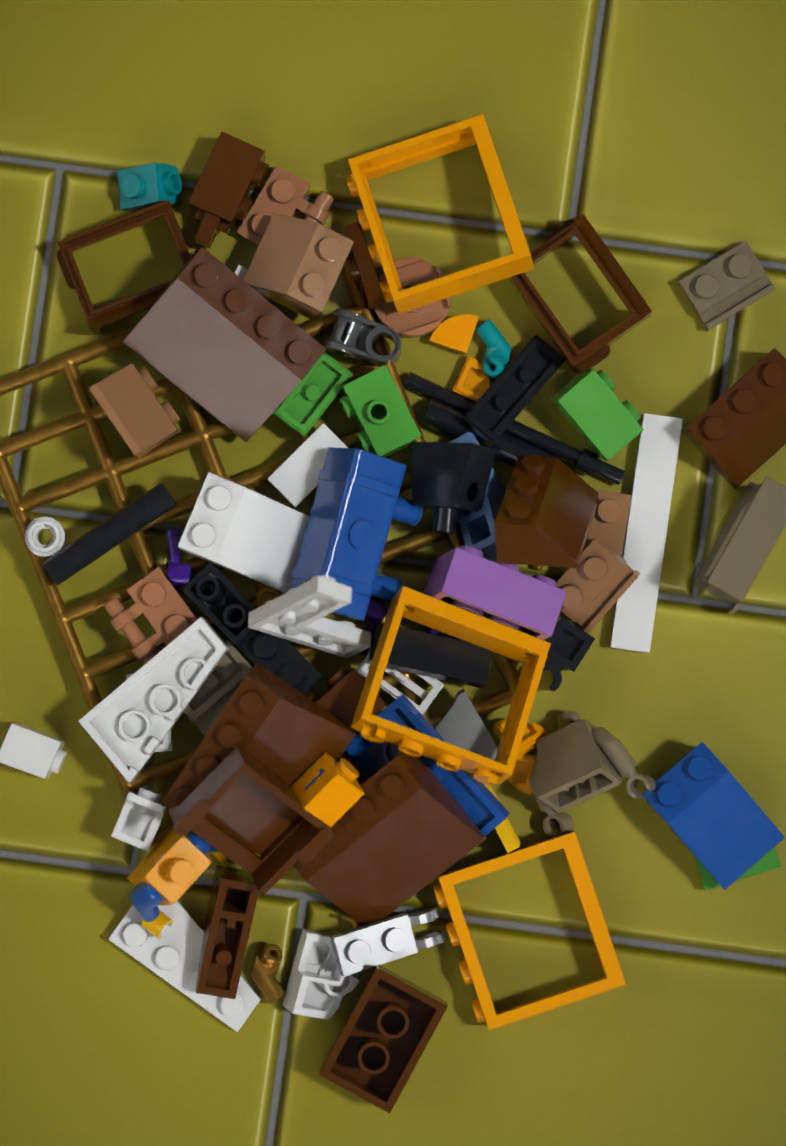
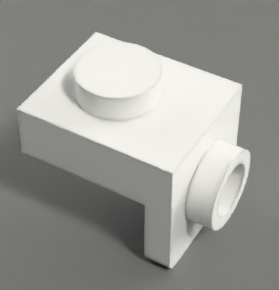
M141 787L137 794L129 792L111 837L149 852L167 809V806L160 804L162 796Z

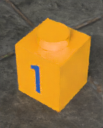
M326 752L292 785L302 807L329 827H332L364 795L356 779L359 773L354 766L343 758L338 762Z

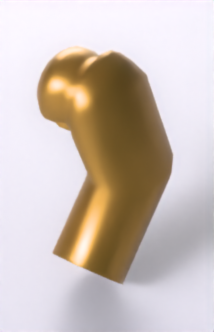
M276 944L262 945L256 952L251 969V977L269 1005L286 995L276 979L282 959V950Z

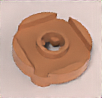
M406 257L394 261L403 290L446 276L436 265L434 266L430 262L424 261V259ZM384 270L378 278L379 281L386 279ZM383 295V306L374 308L380 322L394 329L399 336L421 337L433 332L447 318L452 297L398 314L394 301L386 304Z

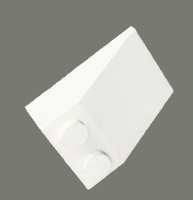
M208 472L177 547L186 553L287 593L291 586V574L297 564L310 516Z

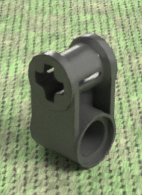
M335 310L334 316L337 319L330 339L324 341L323 347L333 353L356 358L380 367L384 365L391 366L397 362L401 354V340L394 329L347 310ZM347 327H349L346 338L344 341H342ZM378 338H389L394 343L395 348L389 355L381 356L373 351L372 345Z

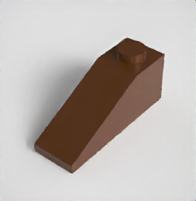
M216 865L208 901L195 989L196 993L230 999L236 998L259 893L252 875L246 870Z

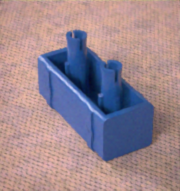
M328 447L323 469L320 470L318 476L319 484L297 564L291 574L292 582L290 589L310 581L315 576L333 577L337 583L352 587L351 603L330 613V615L361 621L365 620L371 596L391 602L392 597L402 588L401 579L378 573L391 521L394 519L407 523L410 526H416L423 513L422 507L415 506L412 500L399 496L407 465L359 449Z

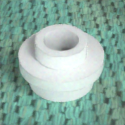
M39 517L28 525L25 531V542L29 550L41 557L53 556L62 549L65 543V531L57 520L50 517ZM43 530H50L53 535L52 541L46 545L41 544L38 540L39 533Z

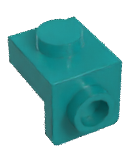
M154 162L117 171L121 210H138L167 199L171 206L182 203V181L177 166Z

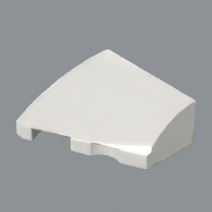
M302 929L286 995L282 1004L292 1014L329 1020L340 1007L342 997L352 992L360 982L357 977L362 971L345 977L340 975L330 938L333 935Z

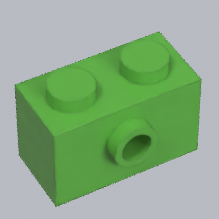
M386 365L343 385L342 392L344 397L340 398L339 401L349 420L356 418L362 432L357 434V437L364 451L385 458L411 445V442L420 440L421 434Z
M585 368L554 395L551 400L594 452L598 454L599 458L609 461L644 430L637 422L641 416L629 401L625 400L621 403L612 392L616 385L603 370L596 373L594 369Z

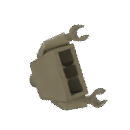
M565 711L558 714L556 717L558 730L541 738L537 743V757L529 776V785L540 811L546 812L547 817L542 825L544 832L550 836L559 835L557 821L562 832L572 831L574 827L573 819L568 813L563 811L622 784L621 776L625 775L628 779L626 790L633 798H643L637 789V782L639 780L644 782L645 787L649 791L655 790L656 784L654 779L647 774H638L635 769L637 763L620 740L607 729L595 727L587 720L580 719L579 714L575 711Z

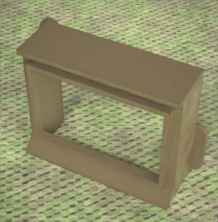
M767 476L759 485L750 481L693 582L697 587L731 605L728 611L730 614H734L738 610L786 526L785 486Z

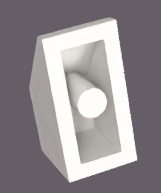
M12 723L0 749V763L44 779L50 778L52 772L56 774L60 772L66 759L67 752L62 750L65 741L24 723Z

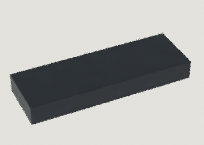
M536 334L460 422L491 447L566 359Z
M377 622L374 625L368 659L369 664L372 662L384 623ZM399 627L386 667L483 689L487 685L492 651L469 642Z

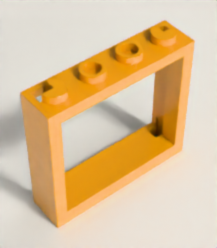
M483 114L348 159L352 174L345 176L352 198L360 196L363 208L356 210L363 232L371 231L375 242L368 245L374 267L382 266L386 279L379 281L386 304L394 301L398 314L534 269L531 253ZM476 145L512 254L403 290L368 180Z
M403 586L392 597L351 728L360 731L361 736L369 741L377 743L387 741L399 746L398 750L406 755L413 757L424 755L434 759L436 764L443 769L450 771H459L461 769L474 774L473 778L480 783L487 785L501 784L512 776L551 643ZM402 617L523 663L495 760L372 714Z
M575 831L562 833L517 848L509 853L505 852L438 876L440 884L433 886L440 909L449 908L453 922L445 925L452 946L461 945L465 960L458 962L465 985L474 984L478 998L471 1000L477 1021L478 1023L486 1021L489 1030L626 985ZM562 849L605 977L496 1013L454 885Z

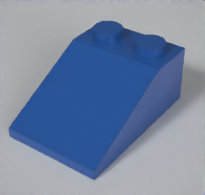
M703 742L656 781L654 791L647 789L642 794L647 804L724 890L728 889L785 839L783 834L730 771Z

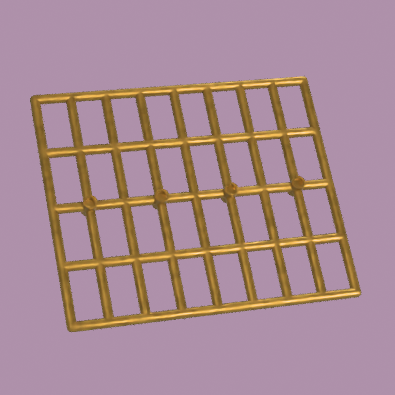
M346 259L341 273L354 305L343 310L359 314L368 320L378 323L373 309H369L361 280H352ZM331 313L299 327L313 338L333 330L337 318L334 316V313ZM132 328L0 379L1 396L63 372L78 409L77 413L5 441H0V485L89 711L102 701L94 677L137 661V659L131 652L134 649L133 646H129L87 663L72 622L104 610V606L115 598H118L121 603L132 599L126 590L157 568L143 530L192 512L200 491L176 500L177 506L128 538L142 571V578L69 607H65L58 586L42 564L51 556H38L31 552L26 545L25 531L32 522L28 512L103 482L107 483L117 511L131 503L121 475L195 446H199L210 473L248 489L268 482L267 479L290 457L288 456L235 478H228L213 439L229 434L232 431L220 421L207 425L199 404L167 378L156 381L158 387L152 390L157 398L172 392L178 393L192 431L163 442L141 458L131 454L115 461L99 422L102 419L108 418L100 404L93 406L78 366L127 347L122 341ZM384 337L378 338L373 343L372 349L376 354L381 356L390 354ZM367 362L349 369L353 376L347 383L380 368V366ZM395 364L387 366L421 434V438L417 442H426ZM314 426L305 438L301 436L303 443L315 432ZM85 427L100 467L22 497L7 456ZM360 428L338 438L348 448H355L361 445L357 434L362 432ZM411 472L404 474L400 493L412 488ZM311 511L305 513V515L310 516ZM458 521L456 534L432 532L431 527L385 545L380 564L446 538L451 549L460 548V546L465 545ZM69 542V543H67V544H64L63 547H62V549H63L64 547H66L67 545H69L70 543H72V542ZM193 557L180 563L192 564L191 575L200 572L210 562L199 557ZM165 568L162 571L169 579L168 568ZM252 580L257 596L248 600L258 608L267 601L274 600L285 593ZM371 596V598H375L376 600L384 604L383 599ZM385 615V617H384V619L382 620L381 623H384V622H385L386 615ZM208 616L203 617L213 630L218 629ZM365 619L364 621L356 620L352 623L355 624L356 628L365 630L370 622ZM288 640L304 658L322 651L299 643L294 645L293 641ZM163 643L155 651L160 652L166 647V644ZM493 652L507 689L472 702L479 716L512 703L519 680V674L513 659ZM250 662V665L254 667L255 664L253 662ZM397 670L416 684L414 678L419 676L414 673ZM384 673L383 680L393 687L400 684L405 696L418 705L422 703V698L389 674ZM426 710L423 717L433 727L439 718L443 719L447 713L430 719ZM197 748L142 769L132 783L125 779L108 758L124 801L126 802L129 792L137 794L138 788L182 771ZM348 752L342 754L338 760L339 762L343 758L353 766L358 765ZM173 822L158 828L151 847L156 846L174 827Z

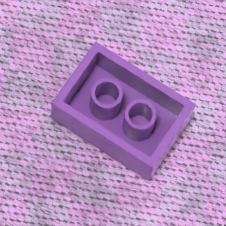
M462 545L460 548L456 547L434 560L423 594L544 640L553 634L567 591L555 587L556 582L551 578L542 575L530 577L520 573V567L515 564L495 563L483 558L482 551Z

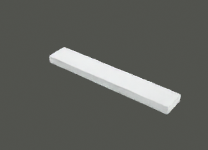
M647 413L642 415L641 427L644 430L639 436L632 497L622 556L627 561L626 564L634 571L640 572V575L616 602L609 648L650 653L682 418Z

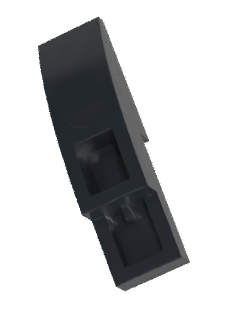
M211 562L182 589L255 665L259 663L305 696L325 679L288 640L248 628L249 612L257 608Z

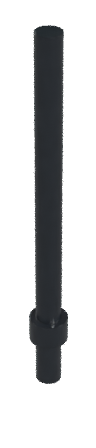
M410 372L404 385L413 391L431 399L434 398L465 414L476 403ZM516 420L504 431L576 465L575 470L588 476L591 472L619 485L625 474L624 470L598 459V454L586 448L581 451Z

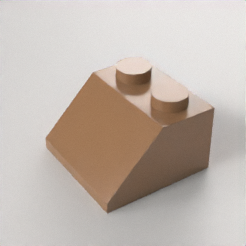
M273 213L242 280L259 294L308 319H312L323 312L354 241L319 223Z
M130 364L97 382L89 389L132 453L141 458L178 433L179 429L175 423L181 419L168 400L163 403L159 402L152 391L158 385L148 370L143 367L138 371L134 364Z

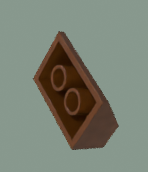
M776 348L771 350L682 431L734 490L786 444V359Z
M538 454L518 455L494 522L497 563L578 568L599 501L598 492L558 458L543 457Z

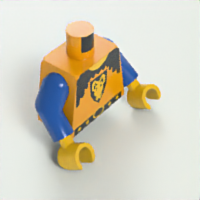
M173 827L127 877L136 886L131 892L130 899L143 919L141 926L158 939H161V931L166 925L172 926L173 920L160 911L157 905H172L185 893L211 864L209 851L223 866L229 864L227 856L192 831L187 835L180 836L176 834Z

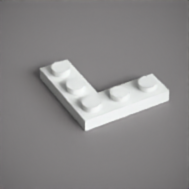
M315 576L310 581L288 590L287 593L276 599L267 601L264 605L249 612L248 628L345 658H349L369 648L371 644V632L356 628L355 624L349 621H334L324 618V616L351 603L352 587L337 583L330 576Z

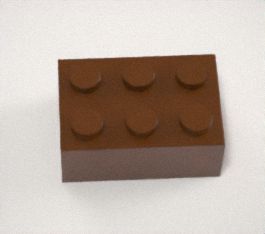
M381 965L375 966L324 1060L319 1075L390 1113L448 1007L447 1001Z

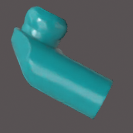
M489 319L475 331L486 345L482 363L483 371L491 378H498L509 365L511 346L493 321Z

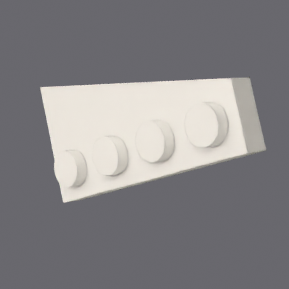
M200 617L78 722L125 779L132 783L229 648L203 617Z
M177 900L172 905H157L160 911L173 920L172 926L166 925L161 931V939H158L141 926L143 919L132 905L108 940L238 1032L261 1000L257 992L240 975L235 999L196 993L204 930L201 929L185 907Z

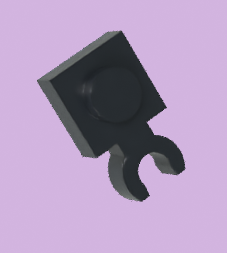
M562 617L556 624L552 636L546 640L551 645L548 652L549 658L545 662L543 671H551L554 675V680L549 687V690L553 692L561 685V670L565 666L575 672L595 640L594 637Z

